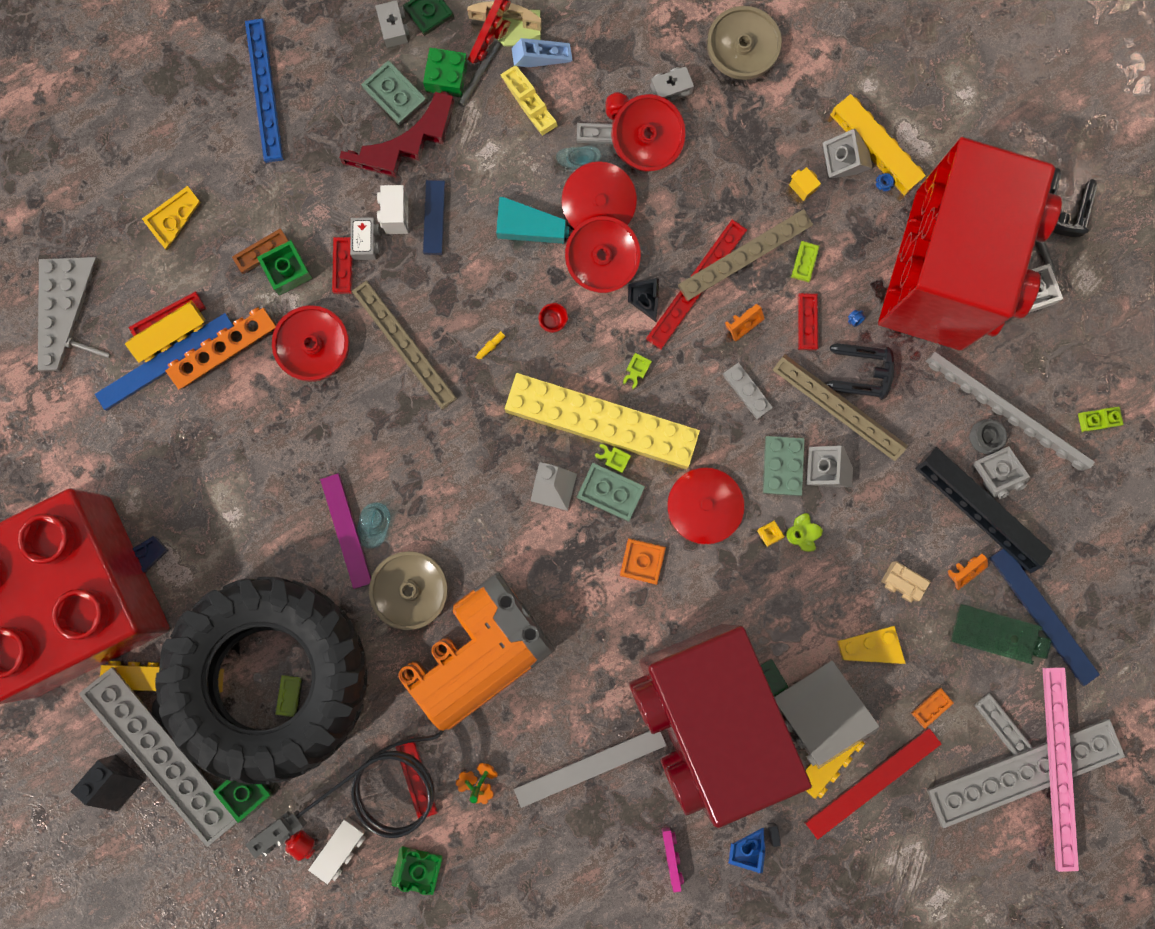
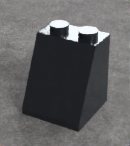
M115 754L97 760L70 792L84 805L118 811L142 784L144 779Z

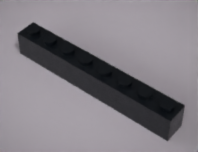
M935 447L915 467L918 472L1028 572L1033 573L1044 566L1053 552L990 496L987 491L959 468L957 464L948 458L944 452Z

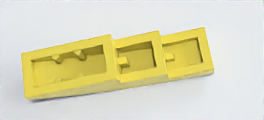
M513 66L500 74L523 111L542 136L558 126L556 120L548 112L544 102L536 94L535 88L517 66Z

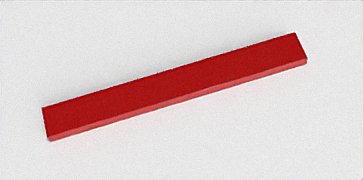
M732 219L691 276L730 254L747 232V229ZM680 290L646 337V340L662 350L702 293L687 301Z
M926 728L804 823L817 840L939 747L941 742L930 728Z

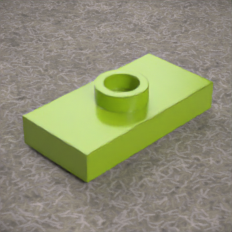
M804 241L800 242L791 278L810 282L819 245Z
M282 675L275 715L294 717L297 714L302 684L301 677Z

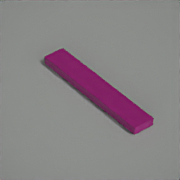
M338 473L320 479L353 589L369 585L372 577L341 476Z

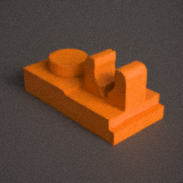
M755 304L740 318L734 315L735 322L732 324L725 322V325L736 342L765 319L762 308Z
M983 554L970 559L965 568L960 563H957L956 568L959 570V573H953L951 570H948V576L955 582L956 589H961L988 568V560Z

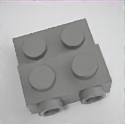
M1009 446L974 462V467L984 480L983 485L994 499L997 497L1003 499L1014 489L1016 491L1023 490L1030 478Z

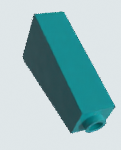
M499 197L497 239L564 244L565 238H568L569 226H566V220L505 197Z

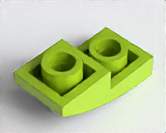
M1120 407L1078 413L1082 432L1124 425Z

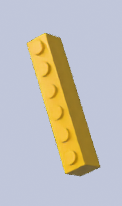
M850 94L834 107L830 114L845 132L852 129L857 130L869 149L871 160L883 173H888L893 177L894 185L904 196L925 178L926 175L923 169L911 160L910 155L899 147L898 142L886 133V129L874 120L873 115L861 106L858 98Z
M108 661V665H101L100 676L114 667L132 690L156 691L155 678L156 673L159 672V662H148L147 666H140V662H128V665H121V661ZM220 668L219 693L223 692L224 668Z

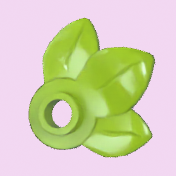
M808 513L801 514L795 518L794 526L788 529L787 539L790 543L799 545L803 551L811 552L816 550L814 541L821 537L823 529L819 525L810 522V515ZM795 532L799 534V538L795 536Z

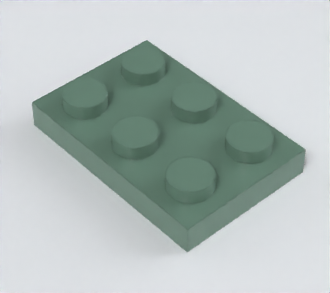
M389 60L361 84L362 88L399 126L427 102L426 98Z
M765 437L763 494L802 496L804 438Z
M592 463L577 495V499L629 522L645 486Z

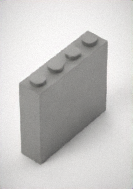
M833 661L825 664L774 697L782 716L786 720L785 724L788 731L795 733L797 736L795 738L796 743L801 749L805 748L809 754L806 756L812 766L816 765L818 769L879 730V725Z

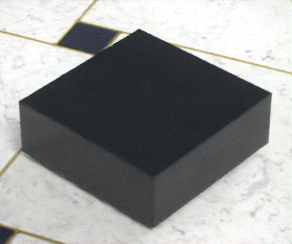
M768 823L771 845L773 847L781 846L778 826L775 823Z

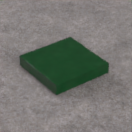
M410 0L403 5L404 10L424 36L454 17V13L444 0Z

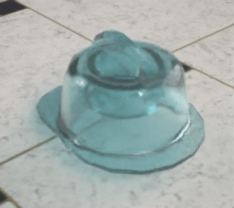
M592 146L564 148L556 154L558 163L573 171L587 163L599 162L601 158L599 149Z
M371 503L363 508L357 525V532L362 546L375 548L384 542L391 516L385 505Z

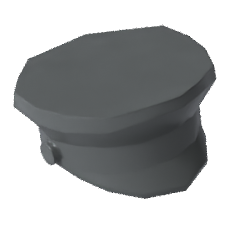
M994 419L981 420L974 424L970 431L969 440L973 448L980 453L991 455L1006 445V429Z

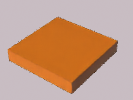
M628 538L619 576L657 585L666 547Z

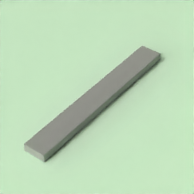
M647 731L514 788V792L522 808L666 746L661 732L651 734L650 731Z

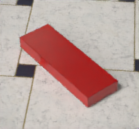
M333 237V294H352L353 258L350 255L351 237Z
M798 294V350H818V294Z

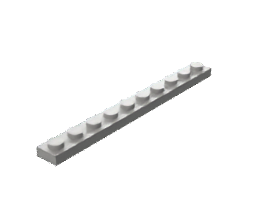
M932 353L925 361L932 370L943 373L948 381L956 382L960 385L964 392L972 393L976 396L980 403L992 407L993 412L1008 418L1009 423L1024 429L1025 434L1040 440L1042 446L1053 449L1058 457L1069 460L1074 468L1087 470L1095 463L938 353Z

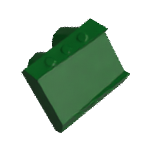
M401 846L392 877V886L398 887L403 892L415 891L422 895H433L442 855Z

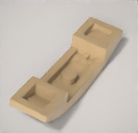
M494 1L468 6L469 19L485 21ZM513 3L510 4V7L502 16L504 18L522 20L523 28L539 31L542 29L540 17L532 11Z

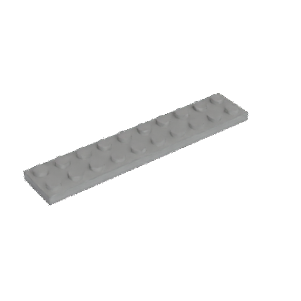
M114 667L110 668L79 693L82 699L206 847L237 823L213 793L216 789L197 766L177 748L171 735Z
M1104 719L1069 733L1072 778L1125 757L1110 719ZM1047 742L926 789L941 827H949L1050 787Z

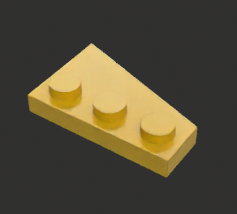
M187 186L142 218V220L164 249L167 250L201 202Z
M895 626L837 641L842 660L906 664Z

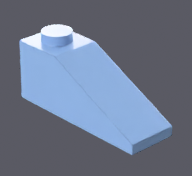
M521 38L511 48L514 66L537 67L573 61L570 43Z

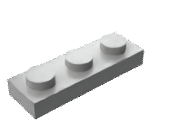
M739 362L723 373L725 379L756 420L773 408Z

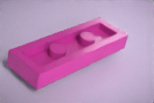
M670 827L662 828L673 893L681 892L680 885H684L682 872L678 873L677 865L680 864L679 853L674 851L673 846L677 844L675 832H671Z

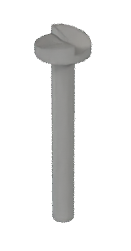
M69 337L67 343H65V346L68 348L75 346L107 358L111 355L110 353L75 342L73 337Z

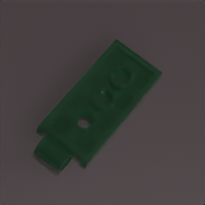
M960 604L950 642L1033 665V656L1048 659L1052 640L1038 636L1039 631H1042L1041 626ZM1013 635L1017 636L1018 641L1016 643H1013L1011 641V637Z

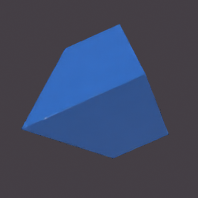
M764 827L735 843H731L728 862L741 868L763 873L765 859Z

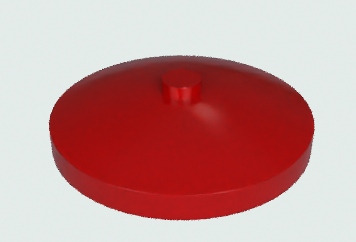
M653 94L639 95L627 101L616 113L611 130L612 143L618 156L628 166L639 171H657L674 162L682 151L685 142V124L679 110L669 100Z
M591 162L577 168L569 176L563 187L561 204L566 220L574 229L585 220L598 216L613 217L628 225L635 213L637 196L632 180L621 168L608 162Z
M598 216L585 220L573 230L565 248V262L570 275L581 287L592 292L608 293L622 288L634 277L640 263L641 252L636 235L628 225L613 217Z
M302 306L288 312L276 325L272 336V352L280 368L291 377L306 382L320 381L335 374L344 364L349 352V336L343 322L332 311L320 306Z
M697 468L682 475L671 488L667 501L668 516L674 529L688 541L697 544H714L731 536L739 527L744 514V498L738 484L728 474L714 468Z

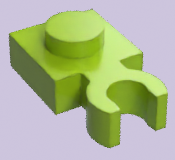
M635 353L626 369L630 375L625 376L623 384L625 385L627 380H633L632 389H635L638 383L637 378H644L652 361Z
M600 444L599 447L604 449L605 453L603 455L596 453L595 457L597 459H607L606 466L623 473L631 455L615 447L611 452L606 445Z

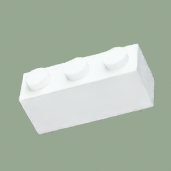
M347 816L311 865L309 871L326 884L331 880L336 881L342 872L340 867L343 863L348 864L354 855L352 850L355 846L358 848L361 846L366 838L363 835L367 830Z

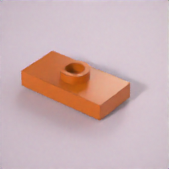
M939 687L917 706L911 714L925 729L953 705L954 702Z

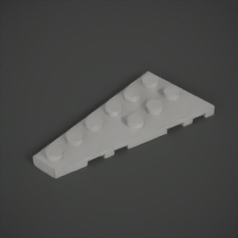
M96 257L39 259L38 371H60L67 352L65 343H67L69 337H72V329L75 321L78 320L86 296L85 291L88 282H91L92 271L98 261Z

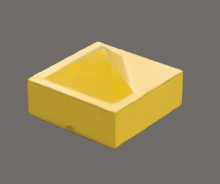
M775 520L757 530L767 547L785 537Z

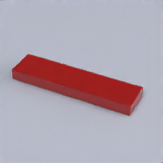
M195 291L133 324L129 329L134 337L190 301L194 302L200 312L205 310L206 307L199 294Z
M416 742L396 746V751L408 753L422 763ZM400 761L419 819L427 808V790L419 774L412 767ZM435 801L427 817L438 813Z

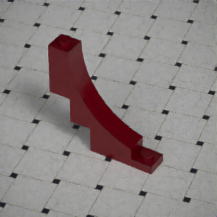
M435 92L424 115L408 131L383 143L364 145L361 147L359 155L351 150L347 152L341 151L339 158L342 164L397 177L402 157L420 161L425 141L444 145L455 105L453 96L447 92Z

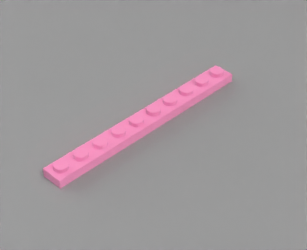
M1042 668L1055 868L1059 872L1079 871L1065 668Z

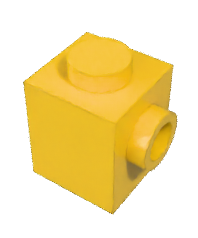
M807 167L802 171L800 169L791 176L792 180L789 184L803 201L815 193L821 185L817 175Z

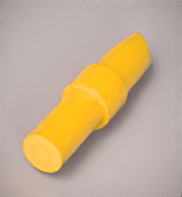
M500 331L491 341L489 340L475 358L482 359L506 336Z

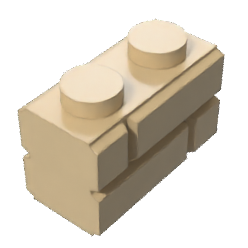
M897 561L890 564L881 582L886 584V589L893 593L896 591L903 594L902 598L910 603L920 601L930 584L928 579Z

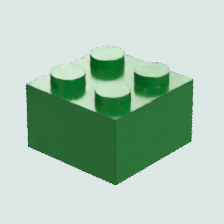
M429 47L423 80L425 91L430 93L447 92L451 96L461 97L468 66L466 53Z
M292 240L257 257L271 286L279 296L313 279Z
M226 780L213 791L237 823H242L273 796L265 784H244L235 780Z

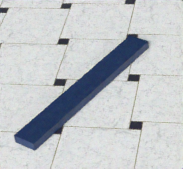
M1003 548L989 557L1080 684L1085 686L1100 675L1019 563Z

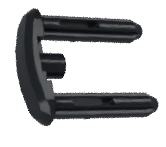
M1055 168L1049 193L1055 195L1057 194L1062 176L1059 168ZM1089 180L1085 186L1076 223L1074 225L1068 224L1070 215L1061 212L1053 230L1054 233L1071 237H1080L1088 233L1087 224L1097 190L1096 180Z
M840 343L830 346V351L837 355L883 360L884 368L874 367L873 378L882 379L881 386L837 380L827 381V386L835 392L879 397L880 400L887 397L893 382L895 365L893 351L889 347L880 349ZM857 351L872 352V353H875V354L862 353V352H857ZM852 387H854V388H861V389H869V390H871V391L852 389Z

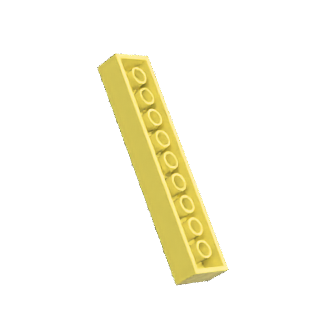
M519 373L515 375L505 406L506 413L686 470L689 467L700 430Z

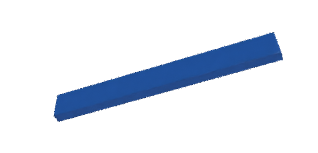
M263 18L245 21L263 158L265 163L282 161L284 158L265 21Z
M226 313L222 314L182 341L177 342L169 349L161 352L148 362H145L95 393L96 398L104 410L111 409L167 374L165 370L169 368V363L176 359L181 361L185 358L184 354L193 348L195 351L202 347L200 344L208 338L211 340L218 337L216 333L224 328L229 330L234 325Z

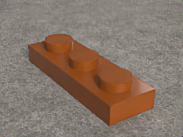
M280 228L232 256L240 272L245 274L260 265L258 256L288 242V239Z

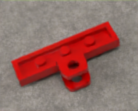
M510 0L494 1L467 59L471 63L483 61L487 55L486 50L494 38L498 40L506 35L511 22L503 20L502 16L510 7Z

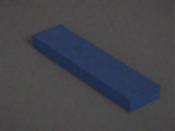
M426 180L424 255L443 254L445 181Z

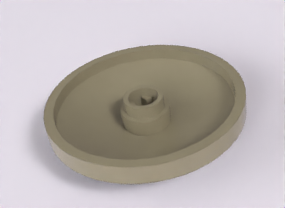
M750 6L733 7L721 13L712 23L707 37V51L714 66L723 74L735 79H754L768 72L776 63L781 50V33L776 22L764 11Z
M400 552L386 558L374 571L369 585L370 602L377 616L389 626L401 630L419 629L433 622L444 609L448 596L447 579L441 567L430 557L418 552Z

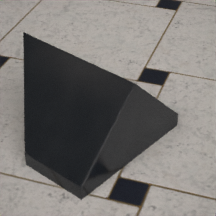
M654 278L628 284V303H631L656 322L659 279Z

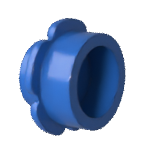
M888 173L879 175L876 178V187L879 190L882 189L886 192L894 185V179Z
M863 310L851 312L848 316V323L854 327L859 326L866 318Z

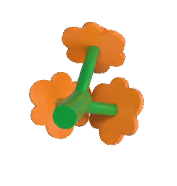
M480 763L476 768L482 776L479 782H477V777L474 773L469 771L468 773L461 772L455 784L460 792H464L466 789L472 791L469 799L471 803L487 804L488 800L493 798L494 793L490 790L491 785L485 784L484 780L486 777L494 779V777L498 776V773L494 771V767L490 764Z

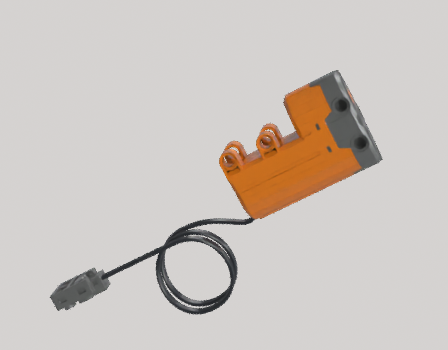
M499 572L492 575L453 605L454 615L471 637L469 642L458 649L450 638H443L432 647V655L439 663L437 666L427 672L421 663L412 661L399 671V679L440 732L431 736L401 740L384 747L372 755L361 767L301 812L298 809L292 814L290 811H287L245 844L254 858H257L259 855L265 857L276 846L278 847L307 824L302 815L353 777L351 799L354 810L363 825L374 834L385 838L403 837L416 830L425 821L432 808L435 796L431 775L426 767L412 755L401 751L387 750L407 743L439 738L445 729L455 727L556 650ZM441 644L446 647L447 652H443L440 649ZM409 669L413 671L414 676L409 673ZM385 759L398 760L409 765L419 774L427 790L428 804L426 811L418 820L410 825L395 828L381 824L369 814L361 798L360 780L364 769L374 762Z

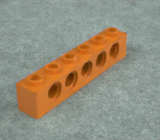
M259 307L249 312L250 316L248 318H239L233 322L234 327L229 330L227 328L222 329L216 333L218 337L211 340L208 338L200 344L202 347L195 351L193 348L184 354L185 358L181 361L176 359L169 363V368L165 371L178 390L183 389L273 331L276 324L266 309H260ZM251 321L258 323V329L255 332L250 331L248 328ZM235 331H239L242 334V339L239 342H235L232 338ZM220 341L226 345V349L222 353L216 349V345ZM203 352L209 354L210 359L207 363L202 362L200 359V355ZM187 362L193 365L191 373H187L184 370V365Z

